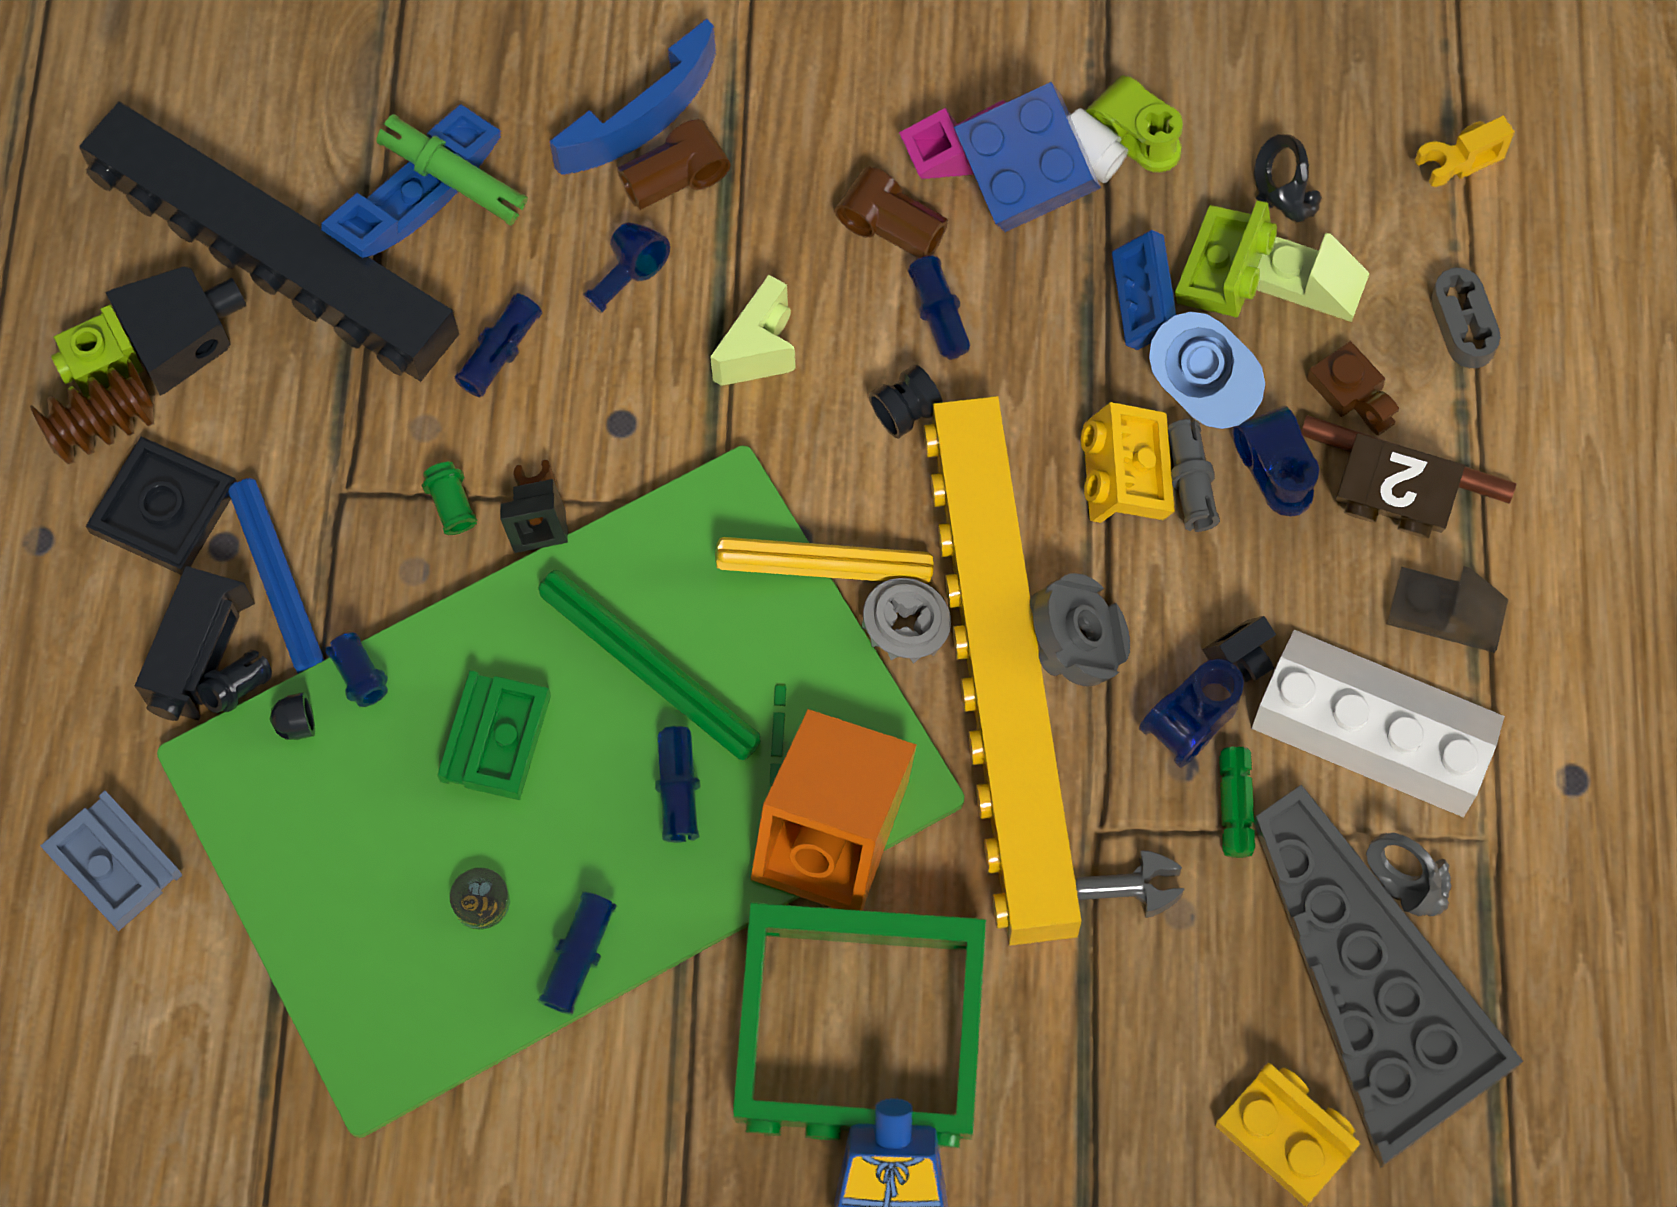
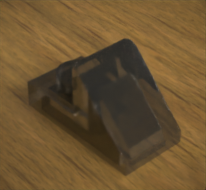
M1467 566L1462 567L1456 581L1401 567L1386 624L1495 653L1499 644L1508 598Z

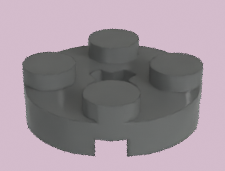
M1071 573L1051 582L1031 596L1030 608L1033 613L1035 633L1041 647L1039 650V660L1044 670L1050 675L1058 676L1062 674L1066 679L1075 684L1090 687L1099 685L1119 673L1117 671L1118 666L1126 662L1130 654V636L1126 620L1117 603L1108 606L1098 594L1099 591L1105 588L1096 580L1086 575ZM1080 630L1085 631L1086 637H1084Z

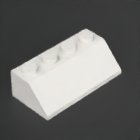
M1294 630L1259 706L1252 729L1464 818L1477 796L1497 746L1505 716Z

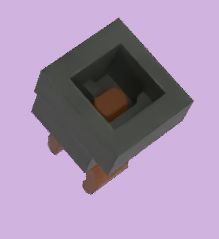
M546 459L541 463V472L534 477H526L522 466L517 465L513 472L517 486L513 487V501L500 504V520L514 553L568 543L566 510L555 485L554 473L549 461Z

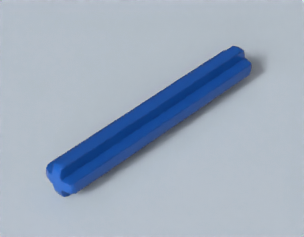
M245 478L242 481L231 484L228 492L293 666L299 674L324 661V657L259 486L253 478Z

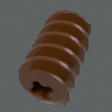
M130 359L127 360L129 377L124 378L113 367L107 370L109 386L106 388L94 377L88 378L89 396L84 397L73 386L67 389L69 405L66 407L55 397H48L49 415L44 416L33 405L30 406L52 451L70 465L75 462L74 445H78L87 455L95 453L93 439L95 435L109 446L114 444L113 426L115 425L128 436L133 435L134 416L141 419L147 426L154 424L153 407L155 406Z

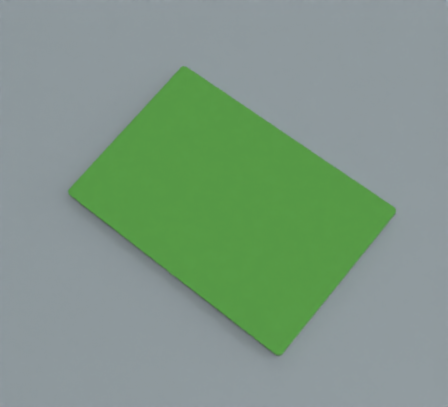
M736 447L568 534V543L541 548L237 705L234 710L224 712L171 739L158 748L157 757L348 1131L354 1137L363 1138L744 929L749 925L750 903L787 905L800 898V896L752 881L751 874L763 804L772 787L770 785L771 763H783L808 709L917 745L909 783L884 851L963 807V791L875 648L871 646L870 640L831 578L720 570L716 567L715 550L717 542L721 537L809 543L750 447ZM553 570H559L755 729L759 733L761 741L756 751L744 761L736 758L541 598L538 590L541 581ZM469 670L476 671L479 675L494 678V676L549 688L551 698L520 800L468 789L464 785L457 783H442L438 778L437 774ZM776 684H786V706H774ZM305 692L309 698L314 716L315 736L300 740H286L275 732L270 722L271 708L278 700L288 695ZM774 712L785 713L783 757L771 756ZM488 881L492 884V892L488 897L496 899L500 904V911L496 918L491 921H481L473 914H466L462 911L461 901L463 898L459 894L464 897L470 895L468 892L470 883L477 882L481 884Z

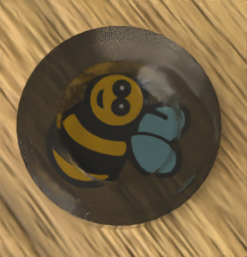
M473 868L462 873L454 881L450 890V904L456 917L462 924L473 929H487L495 926L505 917L510 905V895L504 880L499 874L487 868Z

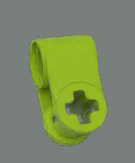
M1124 75L1118 77L1085 110L1121 137L1120 144L1128 149L1127 156L1139 163L1144 169L1151 172H1164L1172 169L1179 162L1182 150L1179 137L1183 129L1181 114L1174 107L1167 105L1148 92L1135 79Z

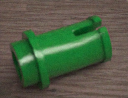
M449 461L435 464L426 469L423 473L425 481L422 484L424 493L431 494L444 527V533L446 535H457L472 529L477 524V518L473 514L461 483L465 478L463 471L456 469L454 463Z

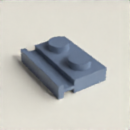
M104 791L99 795L100 800L88 810L84 808L46 840L41 847L114 928L120 931L163 893L161 890L173 879L177 881L183 875L116 801Z

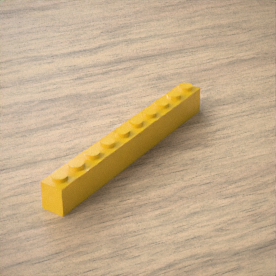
M999 397L933 404L932 424L923 425L924 443L927 457H937L939 473L931 474L934 507L944 506L946 523L938 524L940 552L942 557L951 556L954 574L945 575L949 608L959 607L961 625L953 626L955 654L957 660L967 659L969 677L961 678L962 702L964 711H974L977 730L968 731L972 765L982 764L985 784L976 785L980 819L990 818L993 838L984 839V849L988 873L998 872L1001 893L992 894L996 928H1007L1009 946L1078 938L1082 921L1045 687L1039 660L1038 643L1033 613L1030 608L1029 586Z

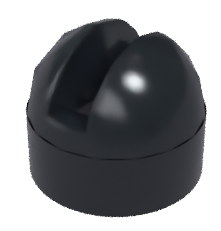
M305 692L288 695L278 700L271 708L270 722L279 736L286 740H300L315 736L314 716L309 698Z

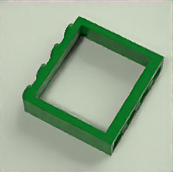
M750 903L733 1108L735 1122L746 1124L745 1133L781 1136L782 1126L805 1128V1138L832 1141L840 1140L841 1130L850 1131L853 1125L875 1124V1109L754 1100L767 937L966 951L956 1115L912 1112V1125L930 1126L936 1129L939 1149H942V1147L960 1148V1139L972 1140L986 919Z

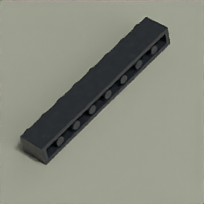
M120 101L79 145L88 165L86 173L101 188L107 191L116 188L124 193L128 201L142 214L151 217L155 213L165 219L172 231L183 240L192 243L196 239L209 247L208 249L212 256L224 266L233 269L237 265L250 273L254 283L262 290L271 295L280 292L291 299L293 306L309 320L317 322L321 318L332 325L336 334L350 346L358 349L363 345L376 353L380 363L394 374L402 375L406 372L421 382L459 336L452 309L369 257L361 258L322 231L321 227Z

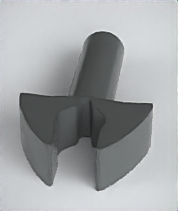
M1141 851L1139 856L1140 866L1131 874L1076 877L1075 883L1078 900L1135 897L1145 904V917H1153L1173 906L1182 897L1184 888L1162 891L1157 890L1152 884L1148 883L1156 876H1179L1182 867L1160 854Z

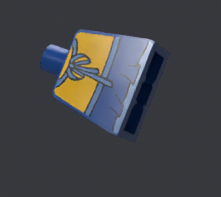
M901 1099L882 1100L875 1107V1124H856L851 1126L836 1190L834 1207H948L936 1129L930 1126H913L912 1106L909 1102Z

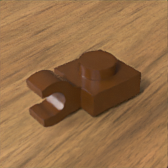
M1352 341L1309 369L1307 380L1341 417L1355 409L1370 430L1378 436L1395 425L1396 421L1392 418V415L1399 411V407L1387 393L1380 391L1384 387L1386 378Z

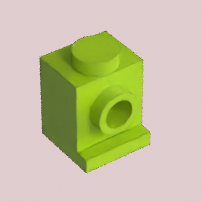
M111 305L101 308L102 314L53 336L60 351L51 355V358L65 385L76 381L84 397L89 396L88 378L94 377L105 388L109 386L107 374L109 368L113 367L124 378L129 377L128 359L131 360L137 373L144 371Z

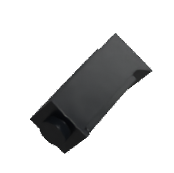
M189 566L185 567L134 685L147 704L146 708L148 711L171 721H178L180 715L199 721L201 715L196 709V705H203V702L198 694V686L202 683L206 673L212 670L217 671L240 617L238 613L255 604L245 583Z

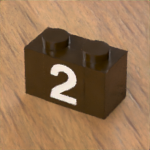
M1357 433L1335 502L1345 504L1344 513L1349 516L1369 522H1376L1379 514L1399 520L1397 529L1423 538H1430L1432 530L1442 533L1447 527L1465 465Z

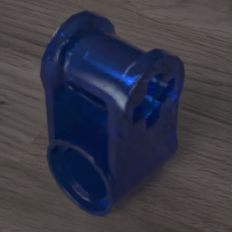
M1281 406L1249 418L1242 424L1232 427L1237 452L1244 465L1251 471L1268 506L1274 512L1289 517L1300 515L1307 511L1313 502V487L1318 481L1320 469L1317 460L1302 436L1299 424L1292 411L1287 406Z
M1215 659L1203 663L1174 692L1165 696L1152 708L1141 722L1139 730L1145 735L1152 733L1175 755L1174 763L1180 768L1186 766L1237 712L1244 686L1241 672L1235 665L1226 660ZM1207 684H1221L1229 691L1230 697L1226 700L1214 701L1205 696L1202 688Z

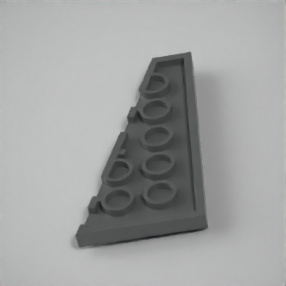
M1300 785L1258 814L1254 820V826L1380 1168H1382L1519 1067L1523 1060L1305 788Z

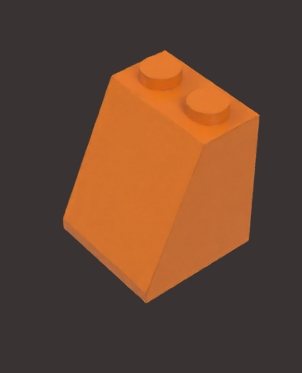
M808 709L763 804L751 880L835 909L862 911L909 783L917 745Z

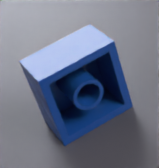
M1052 82L954 127L993 220L1004 232L1101 189L1063 98Z

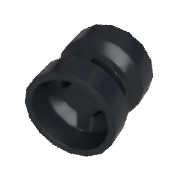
M913 365L900 374L899 381L893 386L882 384L869 393V400L877 418L889 434L897 439L913 429L915 420L932 418L933 404L943 403L935 383L919 365Z

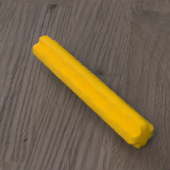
M733 537L719 538L715 550L716 567L720 570L883 582L896 578H910L925 584L930 582L934 571L932 554L923 551Z

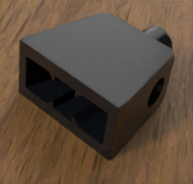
M184 266L105 292L160 396L169 392L228 350L231 344L220 319L247 306L233 278L203 291L192 269Z

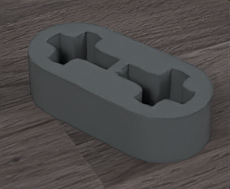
M1451 268L1444 271L1436 281L1431 295V304L1447 350L1452 359L1460 366L1466 368L1483 367L1493 359L1501 339L1500 329L1483 284L1479 277L1470 270ZM1450 287H1455L1458 294L1467 293L1463 310L1456 296H1447ZM1468 325L1475 340H1485L1481 349H1476L1472 342L1464 343L1468 332Z

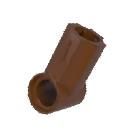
M693 119L676 127L668 135L664 145L617 168L626 194L634 207L636 206L639 210H642L688 186L695 190L713 186L726 176L730 170L731 163L706 123L700 119Z
M875 167L864 168L835 209L839 221L853 233L866 238L873 237L876 234L922 261L927 257H931L936 251L948 226L947 218L904 195L899 184L890 175Z

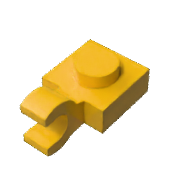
M1504 115L1486 124L1483 121H1478L1466 127L1458 135L1456 145L1450 146L1442 142L1424 144L1417 152L1415 163L1417 166H1420L1428 161L1438 162L1442 167L1432 172L1429 184L1431 187H1439L1446 184L1455 175L1462 179L1504 159L1515 131Z

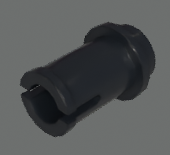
M249 650L241 658L221 671L212 670L206 673L202 683L198 686V694L203 704L215 713L234 710L238 705V699L271 679L272 670L267 659L262 656L252 664L251 662L259 657V652Z

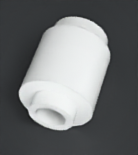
M1079 108L1073 114L1069 113L1097 179L1104 184L1119 169L1128 154V149L1120 144L1121 137L1082 108Z

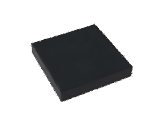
M141 436L88 521L86 528L90 534L182 575L185 567H191L229 504L231 500L228 492L229 487L237 481L236 478Z

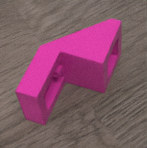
M1004 99L958 124L948 110L944 108L899 132L920 178L974 175L954 127L1005 104Z

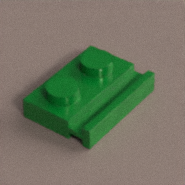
M469 670L437 774L440 782L449 784V782L464 785L468 789L520 800L551 698L549 688L494 676V678L479 675L476 671Z

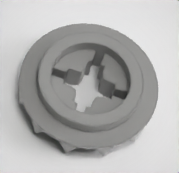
M896 578L881 583L869 594L863 607L862 628L866 629L870 635L871 646H879L888 652L890 660L897 657L910 658L914 664L921 657L934 656L944 644L950 632L951 617L946 602L932 587L915 579ZM897 612L904 618L911 614L914 616L920 612L913 627L915 632L907 626L900 630L898 628L892 629L898 617Z

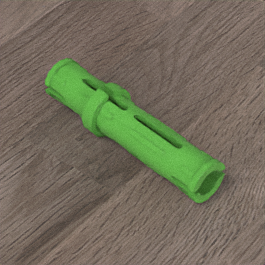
M392 114L388 117L384 125L400 134L402 138L399 140L380 129L376 138L377 144L388 148L415 165L414 171L424 177L431 174L442 183L452 187L501 218L509 226L515 223L520 215L503 205L502 201L506 200L523 211L528 196L520 194L472 165L464 158L445 148L446 142L436 135L430 139L399 119L397 115Z

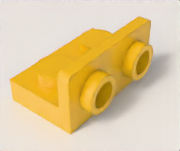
M1110 402L1084 423L1080 441L1082 450L1085 452L1087 477L1084 485V495L1089 505L1090 521L1102 523L1116 512L1164 520L1175 512L1167 414L1165 412Z
M1267 1063L1251 1085L1217 1121L1215 1127L1300 1203L1307 1207L1352 1156L1360 1143L1352 1136L1355 1130L1351 1123L1336 1110L1328 1107L1324 1111L1306 1095L1309 1092L1308 1087L1295 1073L1285 1067L1277 1070L1272 1064Z

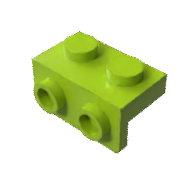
M1257 200L1252 214L1212 205L1209 206L1175 291L1177 304L1238 318L1245 298L1253 299L1257 291L1260 278V269L1257 267L1262 254L1269 255L1275 243L1277 225L1271 223L1267 202Z

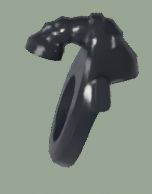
M1277 134L1269 138L1261 147L1255 162V183L1259 191L1256 200L1267 202L1269 208L1275 207L1279 209L1286 218L1296 223L1314 217L1319 210L1322 196L1319 191L1305 193L1309 179V161L1302 142L1296 137L1287 134ZM1289 148L1296 156V172L1290 183L1278 188L1272 179V164L1276 155L1281 150Z

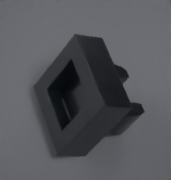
M1261 616L1246 620L1203 648L1202 651L1213 668L1233 664L1244 682H1248L1252 678L1255 681L1274 669L1270 658L1260 645L1274 637L1276 633L1266 617Z

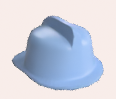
M1187 312L1173 316L1160 326L1151 342L1149 359L1152 372L1161 386L1193 418L1205 426L1226 429L1238 426L1254 415L1262 402L1265 389L1262 366L1254 354L1223 323L1208 314Z

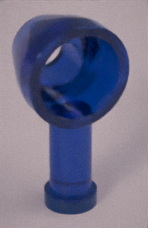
M626 222L615 230L610 240V246L619 263L592 290L588 289L583 294L587 302L599 313L602 314L607 309L606 305L632 279L645 281L653 277L664 266L669 257L671 246L669 240L659 231L632 222Z

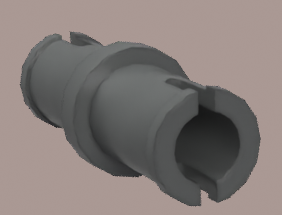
M1190 419L1179 420L1168 425V438L1174 468L1171 470L1172 485L1175 489L1179 490L1185 528L1188 531L1192 529L1195 532L1206 531L1214 528L1220 522L1211 486L1212 481L1215 479L1214 468L1210 462L1206 461L1200 423L1196 420L1191 423Z

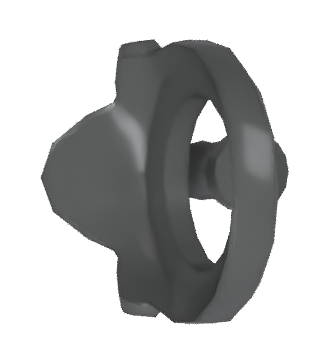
M1383 833L1370 842L1366 852L1368 864L1390 896L1397 900L1401 899L1404 911L1416 916H1437L1448 908L1449 891L1452 886L1449 863L1445 859L1435 862L1419 843L1397 833ZM1396 845L1413 853L1421 863L1423 873L1420 876H1409L1396 870L1385 856V847Z

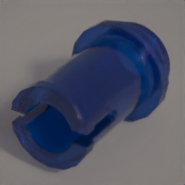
M349 632L330 642L331 646L326 647V654L332 659L347 686L345 689L347 699L355 701L360 707H367L380 701L388 692L386 686L388 677L383 670L376 669L363 647L359 635L355 632Z

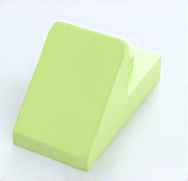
M1325 233L1319 250L1276 236L1271 253L1269 255L1262 254L1257 267L1260 269L1257 290L1352 322L1369 277V272L1329 233Z
M770 275L765 279L710 356L714 382L724 386L789 373L796 368L794 346L778 337L786 326L791 314V309L788 308L787 284Z

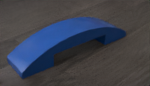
M708 19L704 20L668 48L670 72L610 119L602 123L589 110L550 141L554 168L561 175L596 168L629 154L661 133L687 108L704 84L716 55L714 25Z
M460 104L428 131L427 137L431 139L436 135L446 142L445 148L479 168L500 139L501 131ZM409 161L367 198H364L359 193L353 195L321 223V230L361 258L372 256L397 244L420 228L443 208L458 191L442 183L431 174L424 177L414 171L415 165Z

